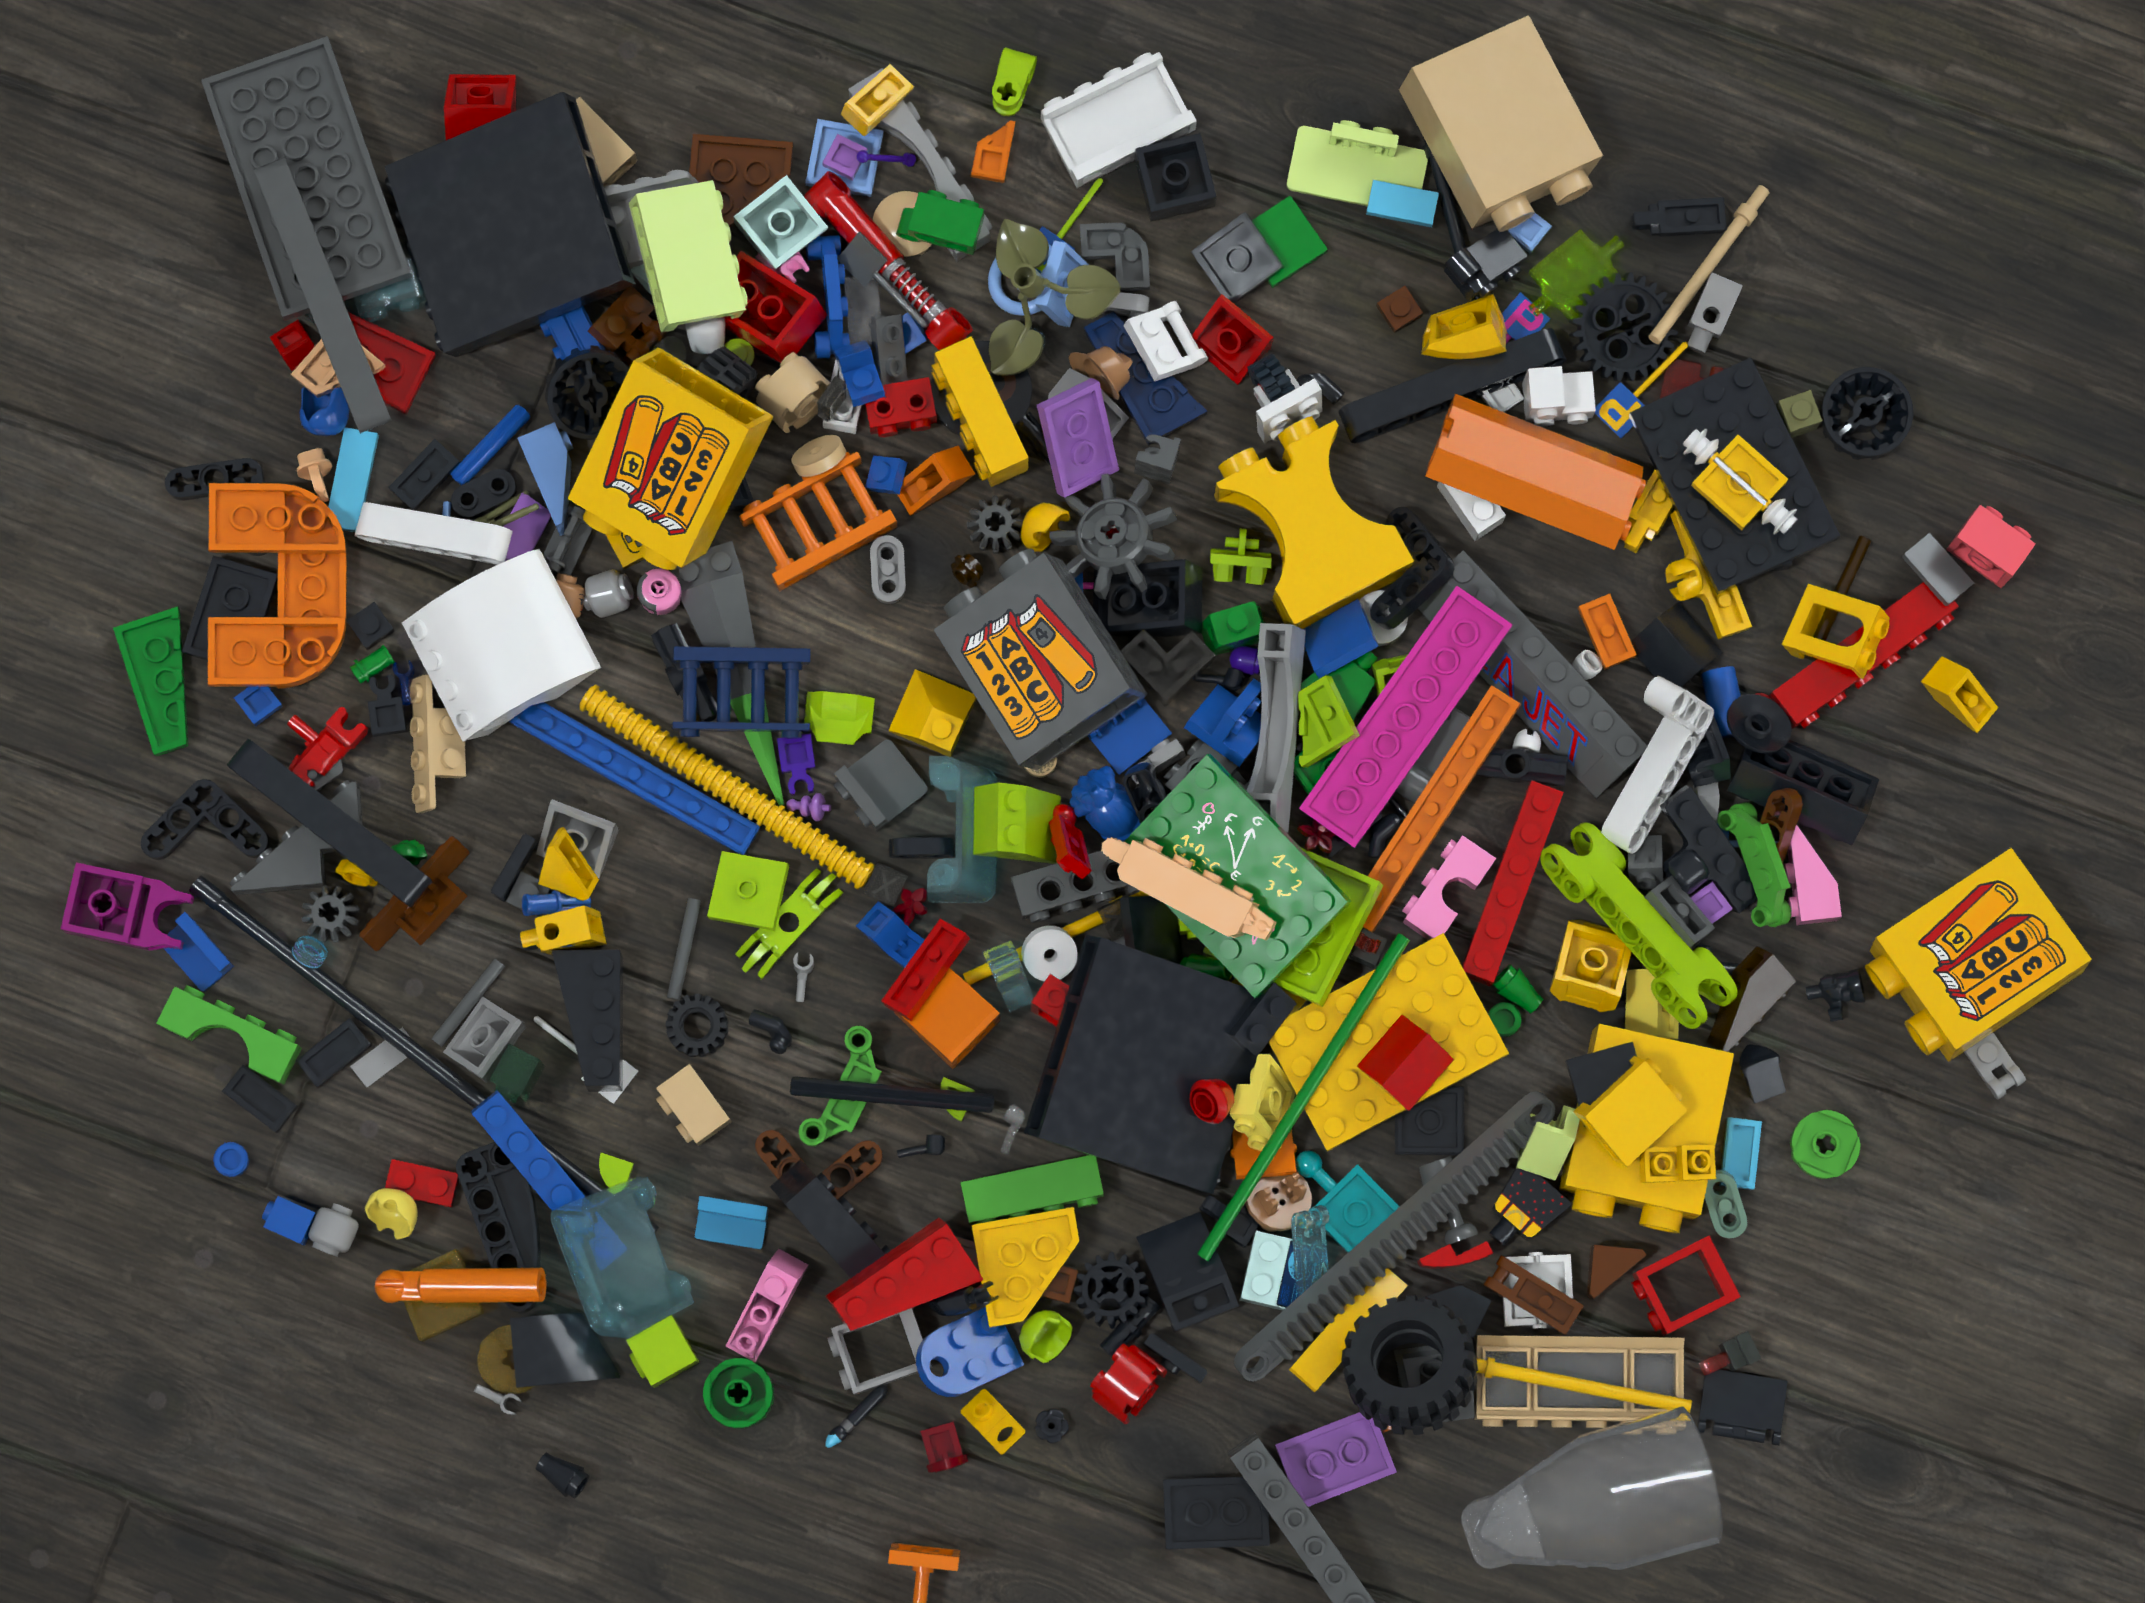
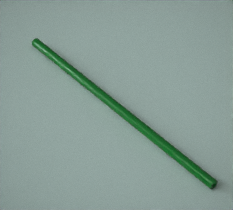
M1398 933L1198 1251L1197 1255L1209 1262L1410 940Z

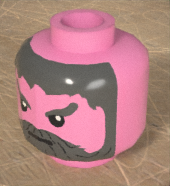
M662 568L652 569L639 579L637 596L642 607L649 613L666 615L674 611L680 604L681 585L677 577L669 570Z

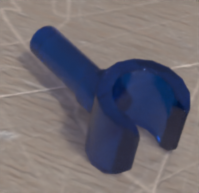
M408 660L409 671L406 674L398 673L397 661L393 664V672L398 677L401 685L403 705L411 704L409 684L410 679L415 673V668L410 660Z

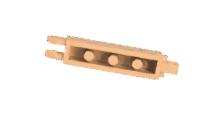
M1111 837L1102 843L1101 851H1103V854L1120 864L1117 872L1121 881L1227 937L1236 938L1246 933L1268 940L1275 928L1276 921L1258 909L1259 904L1251 900L1252 893L1237 885L1234 886L1233 890L1221 885L1223 878L1206 869L1203 874L1191 869L1193 862L1178 854H1175L1173 858L1162 854L1163 846L1145 838L1143 843L1132 840L1131 844H1128L1120 839Z

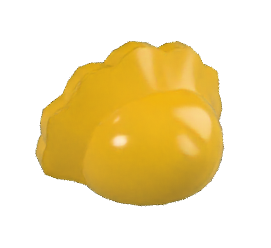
M348 859L341 860L336 867V873L351 884L357 886L369 885L372 887L378 884V882Z

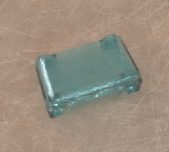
M929 756L930 785L943 790L946 794L947 802H956L955 858L938 859L928 869V903L987 902L994 896L997 887V857L973 855L974 787L998 783L997 777L990 769L948 756Z
M636 1177L565 1204L551 1213L552 1226L588 1322L593 1330L601 1336L629 1339L694 1303L690 1293L691 1285L689 1280L678 1272L668 1271L648 1217L647 1210L654 1207L655 1198L657 1197L655 1187L648 1177Z

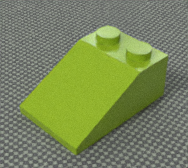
M999 782L974 787L973 855L1057 864V854L1055 846L1051 841L1052 834L1049 822L1053 819L1055 806L1061 804V796L1029 786Z

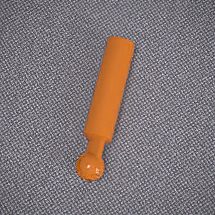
M543 1268L423 1269V1271L390 1269L383 1271L376 1278L375 1292L382 1301L387 1303L398 1301H423L424 1303L543 1302L546 1295V1274Z

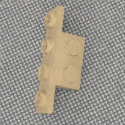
M422 675L412 679L409 687V700L412 703L410 734L413 737L414 749L411 755V767L414 770L415 785L412 788V801L415 804L416 813H425L436 808L435 777L463 778L466 776L465 741H462L446 708H433L432 681L429 675Z

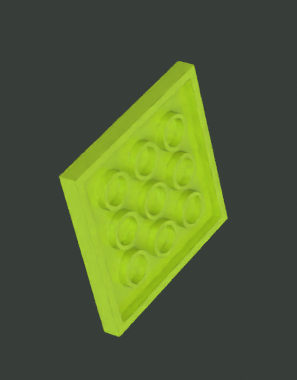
M1301 848L1349 897L1351 902L1274 982L1281 989L1323 1007L1384 885L1380 881ZM1205 946L1203 953L1209 957L1216 958Z

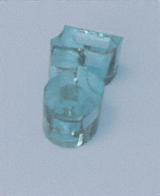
M1011 940L982 952L1008 1012L1010 1013L1031 1004L1033 995L1026 975L1022 971L1023 967L1019 955Z

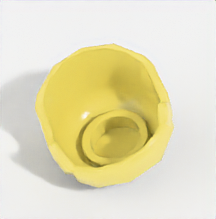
M392 1188L379 1189L370 1195L365 1206L367 1217L377 1225L378 1231L390 1228L394 1231L395 1239L406 1238L412 1234L417 1222L418 1210L414 1199L406 1192Z

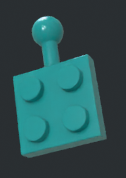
M1310 1150L1303 1151L1295 1160L1296 1171L1303 1177H1312L1328 1193L1308 1214L1347 1253L1399 1208L1391 1197L1358 1164L1337 1184L1322 1168L1321 1157L1316 1152Z

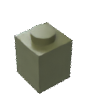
M1811 390L1779 400L1776 405L1791 438L1817 430L1822 422Z

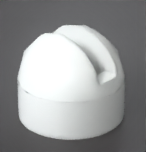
M1590 650L1582 651L1572 663V666L1585 680L1594 678L1602 671L1601 660Z
M1523 729L1517 733L1512 749L1518 748L1526 752L1539 753L1541 738L1536 731L1533 732V735L1527 734V729Z

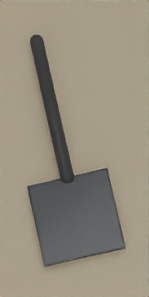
M858 232L837 258L838 261L844 264V267L864 288L875 278L921 327L926 328L927 322L878 273L888 260L861 232Z

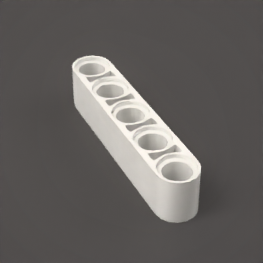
M364 502L354 536L373 543L498 565L505 562L513 531L489 523Z

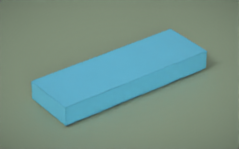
M344 428L328 505L330 510L336 515L342 530L356 531L362 504L366 502L379 438L378 433L366 431L360 434L357 429Z

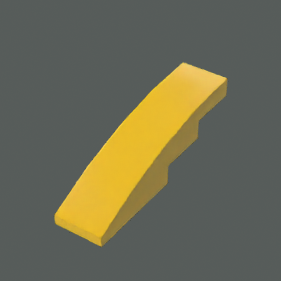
M1388 1267L1385 1269L1386 1276H1377L1373 1287L1366 1286L1363 1296L1356 1295L1353 1305L1346 1304L1344 1306L1345 1312L1343 1314L1338 1313L1334 1317V1322L1329 1323L1325 1327L1324 1331L1319 1334L1289 1369L1313 1392L1319 1389L1342 1362V1350L1346 1348L1345 1338L1349 1331L1356 1332L1354 1322L1359 1316L1368 1317V1309L1375 1304H1378L1379 1307L1387 1305L1386 1299L1393 1297L1397 1299L1408 1286Z

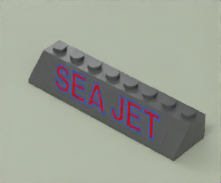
M1463 550L1453 559L1454 571L1452 576L1417 608L1418 611L1431 623L1455 587L1458 586L1513 624L1479 675L1489 686H1494L1521 704L1515 714L1532 732L1536 731L1539 734L1543 744L1554 755L1568 757L1567 769L1597 799L1642 757L1647 745Z

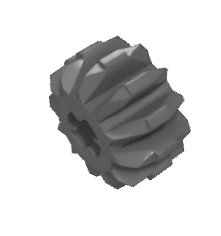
M992 496L991 506H988L984 499L979 500L982 512L971 508L969 514L976 520L968 521L967 529L976 530L970 535L972 542L982 539L979 546L980 550L985 551L989 544H993V554H998L999 544L1001 543L1007 551L1012 549L1008 538L1020 541L1021 534L1016 529L1022 528L1023 521L1015 519L1021 514L1019 508L1008 511L1011 505L1010 499L1004 500L1002 506L998 505V497ZM993 518L999 519V524L1003 522L1005 524L1000 525L999 531L996 532L991 531V526L987 527L986 525H990Z
M324 885L322 886V897H319L314 891L309 894L315 901L313 905L303 903L302 908L311 912V914L301 917V920L306 924L313 923L309 926L307 932L311 936L319 932L318 940L324 943L330 933L332 941L339 943L340 937L338 932L342 931L345 936L350 937L352 933L346 927L347 924L358 926L359 921L354 917H350V915L358 913L360 908L358 905H349L354 899L351 893L342 897V887L336 886L331 895L329 887ZM332 906L339 914L338 916L334 915L336 919L329 922L323 917V912L328 913L326 909Z

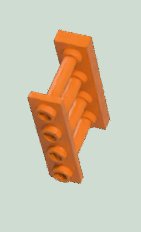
M846 452L844 458L828 471L811 477H802L803 481L793 487L790 484L783 485L772 493L774 497L763 503L760 500H756L743 508L744 513L739 516L743 527L752 523L755 524L777 564L775 567L776 572L772 573V578L779 592L898 527L897 520L891 509L884 513L882 510H877L854 469L862 464L858 452L851 455L849 452ZM840 475H843L866 516L864 518L865 523L855 529L847 525L825 486L827 482ZM811 491L816 495L836 531L834 535L836 539L825 545L823 542H818L795 501ZM781 507H784L807 548L805 550L806 555L796 561L793 558H788L766 518L767 515Z

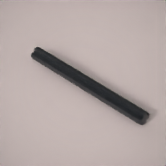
M795 1076L792 1077L790 1082V1094L794 1096L986 1113L992 1112L994 1108V1095L987 1093Z

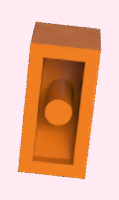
M955 446L932 454L903 479L900 495L898 496L911 516L958 489L975 475V472L960 447Z

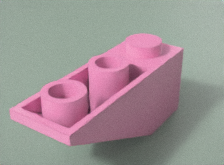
M1796 825L1787 851L1788 863H1784L1788 881L1792 886L1793 897H1788L1791 917H1796V925L1837 921L1842 917L1838 883Z
M781 1249L776 1251L767 1263L726 1347L756 1363L794 1295L808 1264Z

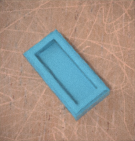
M1373 180L1366 215L1432 228L1439 193Z
M1727 1117L1721 1170L1727 1171L1734 1177L1738 1188L1754 1190L1762 1121ZM1723 1182L1719 1183V1186H1726Z

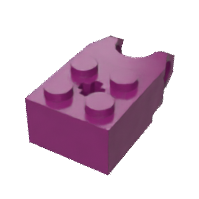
M76 863L61 930L70 935L148 951L164 948L182 950L184 945L182 940L170 938L167 934L160 931L158 917L160 912L169 905L193 904L194 896L176 891L160 880ZM110 898L111 908L102 913L103 911L98 908L99 902L105 903L106 899Z

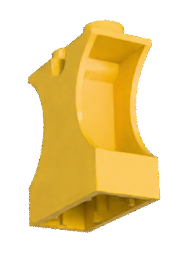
M1313 416L1292 424L1278 434L1277 437L1284 447L1282 460L1287 467L1285 471L1275 470L1267 457L1260 460L1254 448H1248L1233 455L1218 466L1224 479L1216 483L1214 493L1217 502L1237 505L1255 514L1267 525L1274 535L1281 554L1282 573L1275 588L1272 602L1284 624H1293L1301 629L1308 627L1356 599L1360 600L1366 594L1380 590L1395 582L1414 563L1395 526L1383 525L1367 520L1354 512L1341 499L1334 487L1329 470V451L1335 441L1339 425L1334 420L1319 428Z

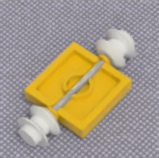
M1697 429L1694 430L1683 443L1687 447L1683 454L1686 455L1692 452L1697 456L1695 465L1704 464L1708 461L1709 466L1693 481L1691 486L1741 531L1762 511L1764 512L1762 524L1771 522L1775 526L1774 535L1779 531L1785 534L1798 520L1794 516L1797 509L1788 511L1784 507L1785 498L1775 500L1774 502L1771 499L1787 483L1788 478L1740 435H1737L1719 454L1716 452L1719 439L1709 441L1706 438L1707 429H1704L1701 433Z

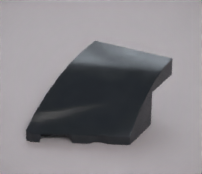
M582 1313L510 1318L516 1388L620 1379L619 1371Z

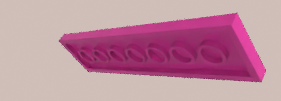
M1456 586L1356 727L1360 736L1343 745L1299 809L1356 848L1513 624Z

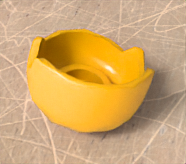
M1040 503L1032 507L1026 513L1021 528V540L1025 547L1033 549L1034 552H1042L1052 542L1049 538L1050 531L1060 530L1058 523L1059 521L1068 522L1070 520L1069 512L1051 503Z

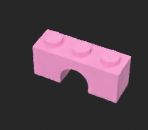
M1463 835L1458 842L1451 839L1440 855L1445 859L1439 870L1432 867L1421 884L1426 887L1422 895L1418 898L1413 894L1402 912L1407 914L1403 923L1428 941L1442 933L1445 934L1458 915L1444 903L1442 898L1443 888L1451 882H1461L1475 890L1496 860L1494 856Z

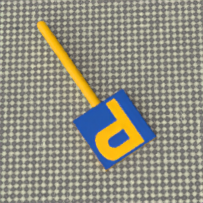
M1683 342L1634 393L1620 382L1595 407V414L1622 438L1633 427L1629 413L1645 406L1638 397L1688 347V343Z

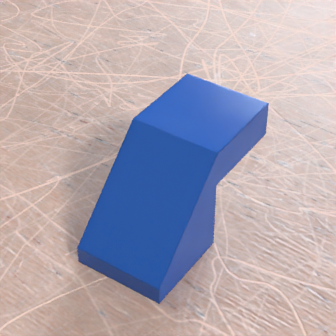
M879 901L856 925L865 936L903 968L906 967L925 940L912 931L894 912Z

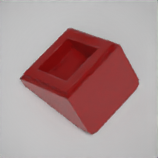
M298 319L269 337L291 371L295 370L315 347Z

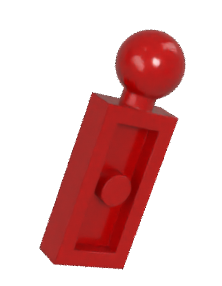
M1059 804L1055 806L1053 819L1049 822L1052 834L1051 841L1055 846L1057 854L1056 861L1065 872L1070 873L1072 871L1083 879L1092 871L1083 833L1074 826L1077 819L1074 809L1070 805Z

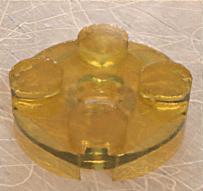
M511 1325L499 1327L493 1330L480 1344L477 1356L480 1375L490 1387L502 1393L515 1395L527 1392L535 1386L516 1388L515 1369L511 1370L510 1365L503 1364V1359L507 1357V1351L513 1350Z

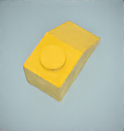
M1943 656L1921 681L1935 701L1976 733L1981 730L1998 709V706L1969 669Z

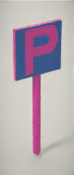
M1521 292L1502 313L1507 330L1506 343L1511 338L1517 340L1540 331L1550 320L1543 311Z

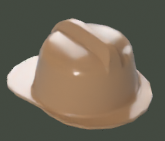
M1102 346L1087 354L1072 352L1069 356L1070 365L1073 370L1099 381L1101 389L1109 397L1119 399V392L1130 379L1128 369L1132 365L1131 358L1124 354L1116 353L1108 346Z

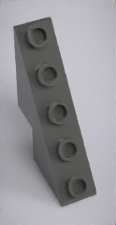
M346 780L333 791L335 797L330 801L363 826L360 786L357 782L350 783L349 780ZM295 825L281 837L283 842L274 850L268 848L255 860L257 865L248 873L244 870L231 880V891L235 895L322 888V886L326 885L324 854L337 853V851L304 825L301 827Z

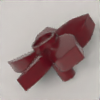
M1313 820L1312 827L1302 825L1297 828L1301 834L1309 837L1305 843L1306 851L1318 846L1323 852L1331 853V839L1335 836L1333 832L1316 820Z
M903 888L901 899L904 903L899 904L892 911L899 915L904 914L905 925L909 926L915 913L923 916L928 912L923 904L927 898V890L920 888L912 893Z

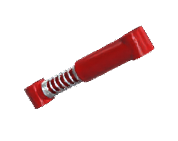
M827 171L808 190L804 198L817 214L826 218L848 243L853 240L858 232H861L888 260L878 273L882 277L884 276L888 282L892 281L893 288H898L899 294L905 296V301L910 302L913 309L916 308L917 313L923 316L922 318L927 322L926 335L938 350L964 340L973 331L969 321L959 311L952 307L947 309L939 300L935 301L933 298L934 294L930 295L926 291L928 287L924 288L921 285L922 280L918 281L915 278L916 273L911 274L909 272L910 267H905L906 262L902 260L904 258L902 252L852 198L849 187L839 176L831 171Z

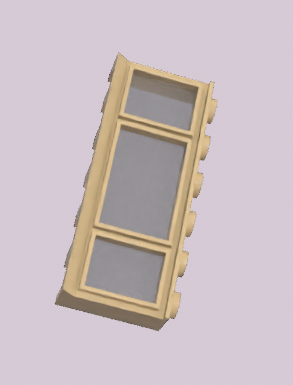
M1477 1335L1474 1337V1350L1477 1359L1487 1360L1490 1357L1495 1358V1362L1684 1399L1685 1338ZM1476 1372L1477 1385L1474 1390V1420H1482L1483 1427H1503V1420L1517 1421V1427H1538V1421H1551V1427L1572 1428V1421H1586V1428H1607V1422H1620V1428L1639 1429L1641 1428V1422H1655V1429H1676V1422L1685 1421L1684 1413L1497 1376H1492L1489 1379L1484 1378V1374Z

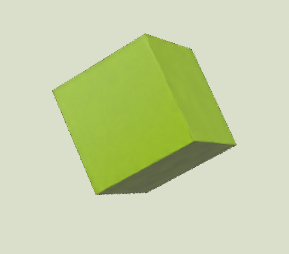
M672 1315L626 1340L633 1352L629 1356L641 1378L646 1377L654 1388L699 1363L678 1322Z

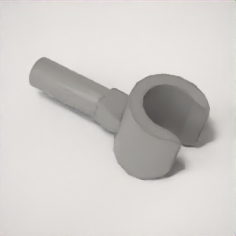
M796 953L793 958L794 969L797 972L798 979L796 1002H804L806 980L808 974L814 968L813 956L810 954L808 966L801 967L797 964L799 955Z
M479 1384L474 1389V1392L499 1404L501 1410L509 1415L516 1414L508 1411L505 1407V1402L509 1398H514L522 1403L521 1399L514 1394H506L504 1396Z

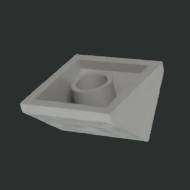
M552 799L548 807L536 854L545 858L547 847L557 830L564 827L596 876L600 878L619 831L616 823Z
M482 997L443 1053L487 1083L526 1026L513 1015Z

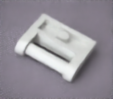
M1176 301L1167 303L1162 308L1129 318L1123 325L1154 381L1196 368L1208 360L1205 351L1199 349L1180 315L1182 310ZM1169 321L1187 356H1181L1163 322Z

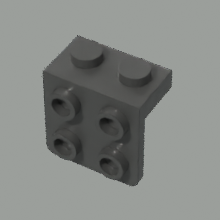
M884 740L849 768L844 765L834 773L837 782L833 786L845 801L849 798L858 808L854 811L855 815L866 828L871 825L876 832L927 793V785L891 740Z

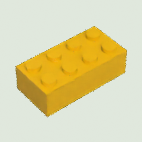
M972 336L935 352V364L931 365L933 379L939 391L945 389L947 395H945L947 409L953 421L959 419L962 424L960 425V436L968 451L973 449L976 454L974 456L976 461L974 466L982 481L987 479L990 486L993 487L1028 471L1029 457Z

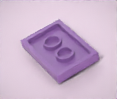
M1090 378L1037 404L1058 495L1065 498L1101 480V475H1111L1119 471L1099 381Z
M1360 1412L1275 1445L1288 1480L1308 1507L1397 1472L1380 1428L1374 1425L1373 1418L1366 1420Z

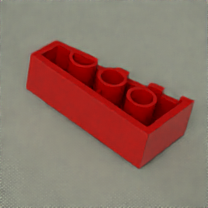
M937 1218L827 1294L826 1298L846 1327L853 1331L978 1283L984 1279L947 1223L941 1218Z

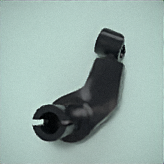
M987 1281L975 1289L970 1286L929 1301V1307L938 1315L956 1316L975 1310L978 1306L984 1307L997 1300L999 1296L992 1297L988 1293L987 1288L992 1286L993 1282Z

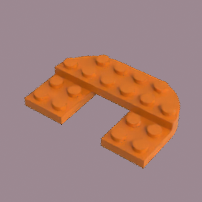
M209 483V552L278 553V617H208V686L277 687L280 689L295 687L314 679L334 661L341 649L346 632L347 552L344 534L336 515L318 496L294 485L279 483Z

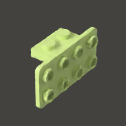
M1346 120L1340 121V124L1333 122L1332 131L1301 126L1297 131L1287 179V188L1294 192L1368 207L1373 180L1422 189L1428 159L1424 150L1397 145L1399 136L1393 135V132L1386 128L1374 127L1373 130L1360 128V125L1356 122Z

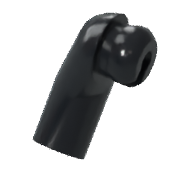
M1324 373L1304 374L1296 380L1302 386L1315 378L1322 389V395L1333 405L1345 394Z
M1395 813L1387 814L1372 826L1368 857L1380 858L1386 848L1387 839L1397 832L1405 819L1404 817L1398 816Z

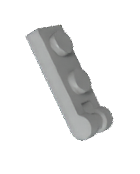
M1994 1033L1964 1051L1997 1100L2006 1095V1090L2013 1085L2018 1087L2026 1081L2024 1074L2013 1062ZM2002 1065L2006 1074L1997 1079L1992 1070Z

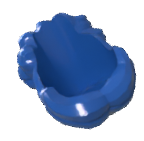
M1104 766L1099 770L1093 769L1088 771L1085 776H1080L1077 781L1078 785L1074 786L1071 791L1070 805L1074 808L1075 815L1078 817L1085 816L1089 824L1100 833L1103 839L1107 840V838L1113 837L1114 839L1122 840V842L1125 841L1140 825V822L1125 787L1122 784L1116 783L1113 769L1110 766Z

